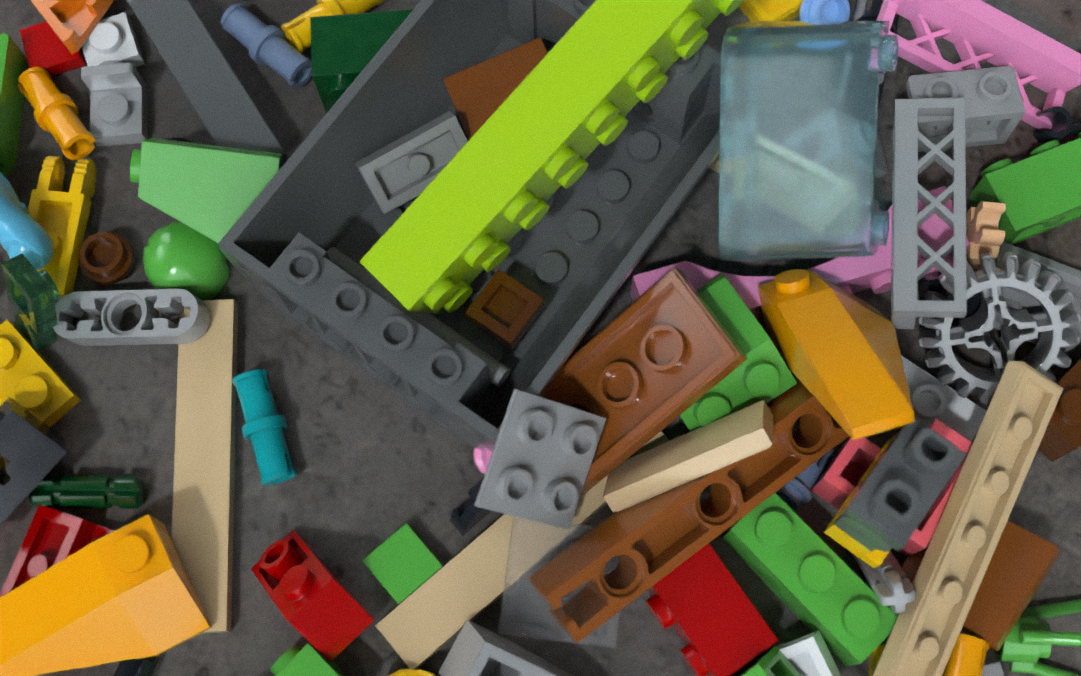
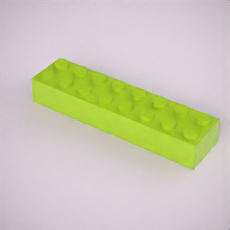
M596 0L359 262L408 311L443 314L445 311L452 313L457 310L472 294L473 289L469 286L484 269L487 272L492 271L507 257L511 251V247L508 245L509 241L522 227L526 231L530 230L545 216L550 208L546 201L561 185L567 189L584 174L589 165L585 159L600 143L604 146L612 143L627 126L628 120L625 116L640 100L643 103L652 100L666 84L668 76L665 73L680 56L684 60L693 56L709 35L705 29L721 12L725 16L730 15L743 0Z

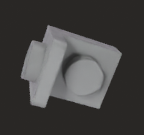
M109 60L97 66L82 67L81 79L90 90V133L96 139L94 144L97 147L136 144L148 139V86L135 66L131 63Z

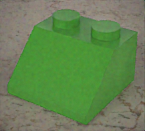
M723 274L699 288L697 292L748 359L679 415V418L689 432L761 400L768 403L797 384L768 334Z

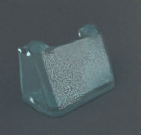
M750 21L731 26L726 30L721 51L719 250L723 260L768 261L874 256L878 250V245L886 246L889 232V212L879 211L878 200H874L879 85L884 80L885 71H895L898 57L897 35H888L889 21Z

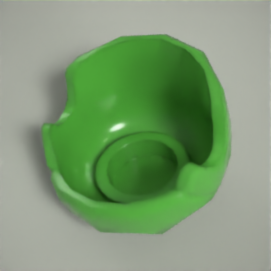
M174 221L156 230L148 239V243L143 251L145 274L153 289H184L201 300H210L218 295L229 278L230 269L226 256L218 248L217 242L180 221Z

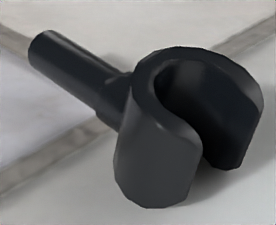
M1052 107L1036 113V116H1045L1052 123L1051 131L1035 133L1037 141L1047 142L1070 134L1078 135L1081 132V123L1073 122L1069 111L1063 107Z

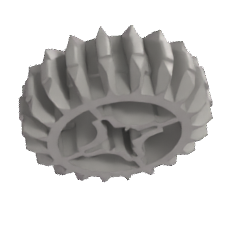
M989 252L981 254V270L974 272L966 260L967 300L981 292V305L973 316L960 319L957 326H951L954 318L918 317L921 325L932 328L918 335V342L921 347L933 348L924 356L928 368L941 367L937 378L942 385L951 384L958 379L956 392L962 398L970 395L977 387L978 399L980 403L986 405L992 400L994 391H996L1008 361H1014L1015 352L1024 341L1038 338V332H1042L1034 349L1020 361L1025 362L1053 382H1056L1057 379L1049 369L1051 365L1055 364L1059 367L1067 368L1070 367L1072 362L1069 356L1061 351L1060 348L1079 345V337L1075 333L1065 330L1080 322V316L1075 310L1064 309L1074 300L1072 293L1068 289L1055 290L1059 284L1060 277L1054 271L1046 272L1038 277L1041 264L1036 259L1030 258L1018 271V257L1013 252L1005 253L1000 268H996L993 256ZM941 274L938 279L947 290L946 294L942 295L936 291H927L925 295L926 300L953 301V283ZM1001 287L1017 288L1033 295L1038 299L1042 312L1029 314L1026 309L1011 310L1007 308L1006 301L1002 297ZM994 307L1007 325L1001 329V337H999L1000 350L988 332L993 329V320H996ZM966 344L968 349L983 348L989 351L994 368H983L968 363L959 357L951 346Z

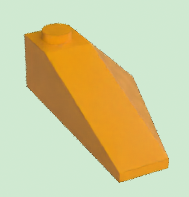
M793 269L784 271L775 276V281L757 285L766 333L785 364L853 440L915 422L895 326L889 319L871 304L811 270Z
M148 514L88 544L0 597V676H40L41 674L100 666L106 663L154 657L211 629L212 626L165 524Z

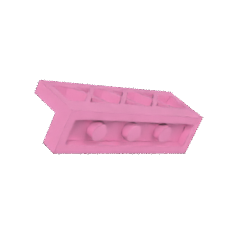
M883 0L870 38V42L930 73L980 69V63L985 61L997 67L1012 66L1015 70L1025 109L1021 120L1041 131H1051L1052 123L1045 116H1036V113L1041 110L1031 105L1023 86L1031 84L1047 93L1043 110L1052 107H1062L1066 92L1081 85L1080 53L982 0ZM895 14L910 21L917 36L916 39L908 41L890 31ZM944 38L953 43L961 62L952 64L943 59L935 41Z

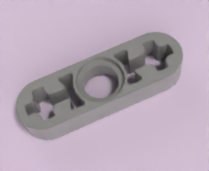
M184 289L71 292L58 300L51 314V324L54 331L59 336L80 346L188 344L201 338L210 323V312L207 305ZM131 305H140L142 316L137 326L131 330L122 331L119 321L123 311ZM184 307L190 310L189 317L180 319L179 326L166 318H160L159 311L166 316L182 314ZM84 310L93 316L101 317V323L96 320H81L78 322L77 327L73 325L74 319L82 317Z

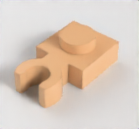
M980 201L977 207H971L966 213V236L970 243V246L966 249V260L977 271L982 269L980 263L982 253L989 252L993 256L994 261L997 259L1000 245L1005 239V231L998 230V225L1002 213L1006 210V203Z

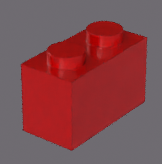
M709 543L648 589L652 596L645 600L647 607L664 630L670 626L675 628L686 644L679 652L695 676H730L778 641Z

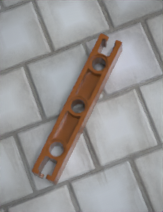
M795 378L796 385L766 403L773 414L772 447L622 511L615 512L528 577V580L539 596L552 607L549 611L557 623L576 643L596 630L849 437L847 432L798 378ZM800 417V425L798 427V430L792 436V427L795 421ZM711 485L709 498L699 505L702 491ZM620 555L617 567L611 573L604 575V568L611 558ZM588 581L585 588L562 608L560 607L563 604L561 601L562 597Z

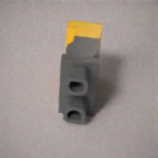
M916 419L915 422L903 425L901 430L885 443L858 482L859 485L853 489L824 533L875 569L881 565L892 547L898 551L904 548L967 454Z

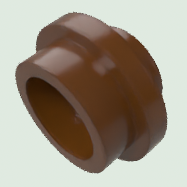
M99 232L89 236L83 242L79 254V265L82 272L91 281L102 285L114 284L124 279L131 271L135 260L131 244L122 235L114 232Z

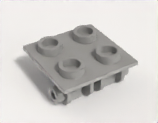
M514 388L475 506L569 529L607 418Z

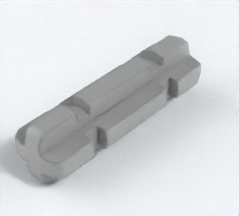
M889 552L881 565L874 569L852 553L880 604L890 606L893 613L904 612L906 603L915 600L916 592L893 554Z

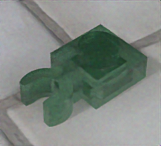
M23 253L2 262L8 299L17 309L15 322L20 333L28 331L32 347L36 352L57 342L56 332L53 329L54 326L58 325L54 302L59 300L60 296L52 277L45 270L38 272Z

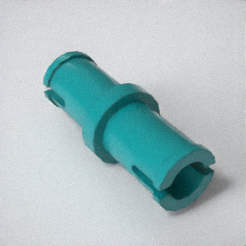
M257 369L239 374L232 381L236 387L246 422L241 427L245 440H251L261 476V485L272 486L295 478L297 472L293 467L283 432L288 428L284 415H278L268 380V371L266 369Z

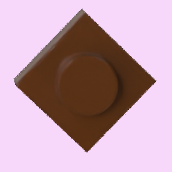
M498 269L466 310L465 314L469 321L512 350L544 309L545 303L543 298Z

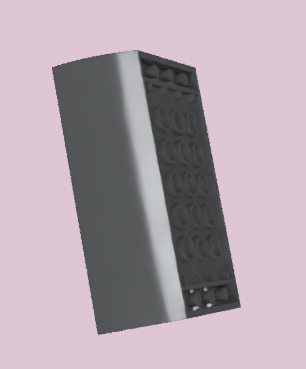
M421 0L217 246L233 266L291 321L461 442L482 451L487 448L493 452L514 388L540 397L763 95L768 85L766 81L706 44H703L687 60L680 56L665 73L668 76V80L661 91L649 102L643 103L640 100L625 116L628 124L622 133L607 146L600 143L585 159L589 165L584 174L567 189L561 185L546 201L550 208L545 216L530 230L526 231L522 227L509 241L508 245L511 247V251L495 269L490 272L484 269L469 285L473 289L470 297L452 313L447 311L443 314L430 313L511 369L507 379L498 388L491 384L488 366L485 361L459 343L454 348L332 263L327 251L335 247L364 267L359 261L417 198L415 197L390 212L383 214L355 165L357 161L448 111L456 116L467 141H469L443 81L444 78L540 37L547 53H549L596 0ZM498 269L543 298L545 303L544 309L512 350L469 321L465 314L466 310Z

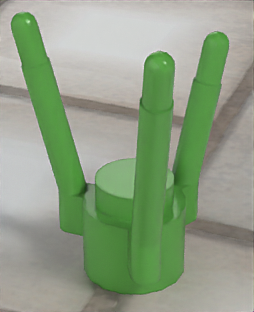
M1081 599L1026 607L999 651L994 650L997 661H1009V671L1015 673H1031L1037 676H1081L1038 662L1039 658H1049L1052 645L1081 646V632L1051 631L1048 622L1038 621V619L1081 612Z

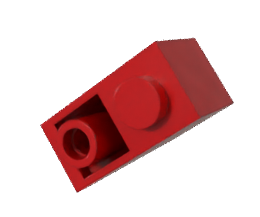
M294 529L282 540L271 544L264 551L260 561L251 568L287 622L330 662L374 621L354 594Z

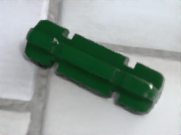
M46 475L31 491L29 500L30 503L38 507L43 505L58 508L59 505H66V508H111L114 504V506L119 508L137 509L142 506L144 501L145 484L143 480L136 476H117L114 481V478H109V476L64 475L61 479L57 478L56 475Z

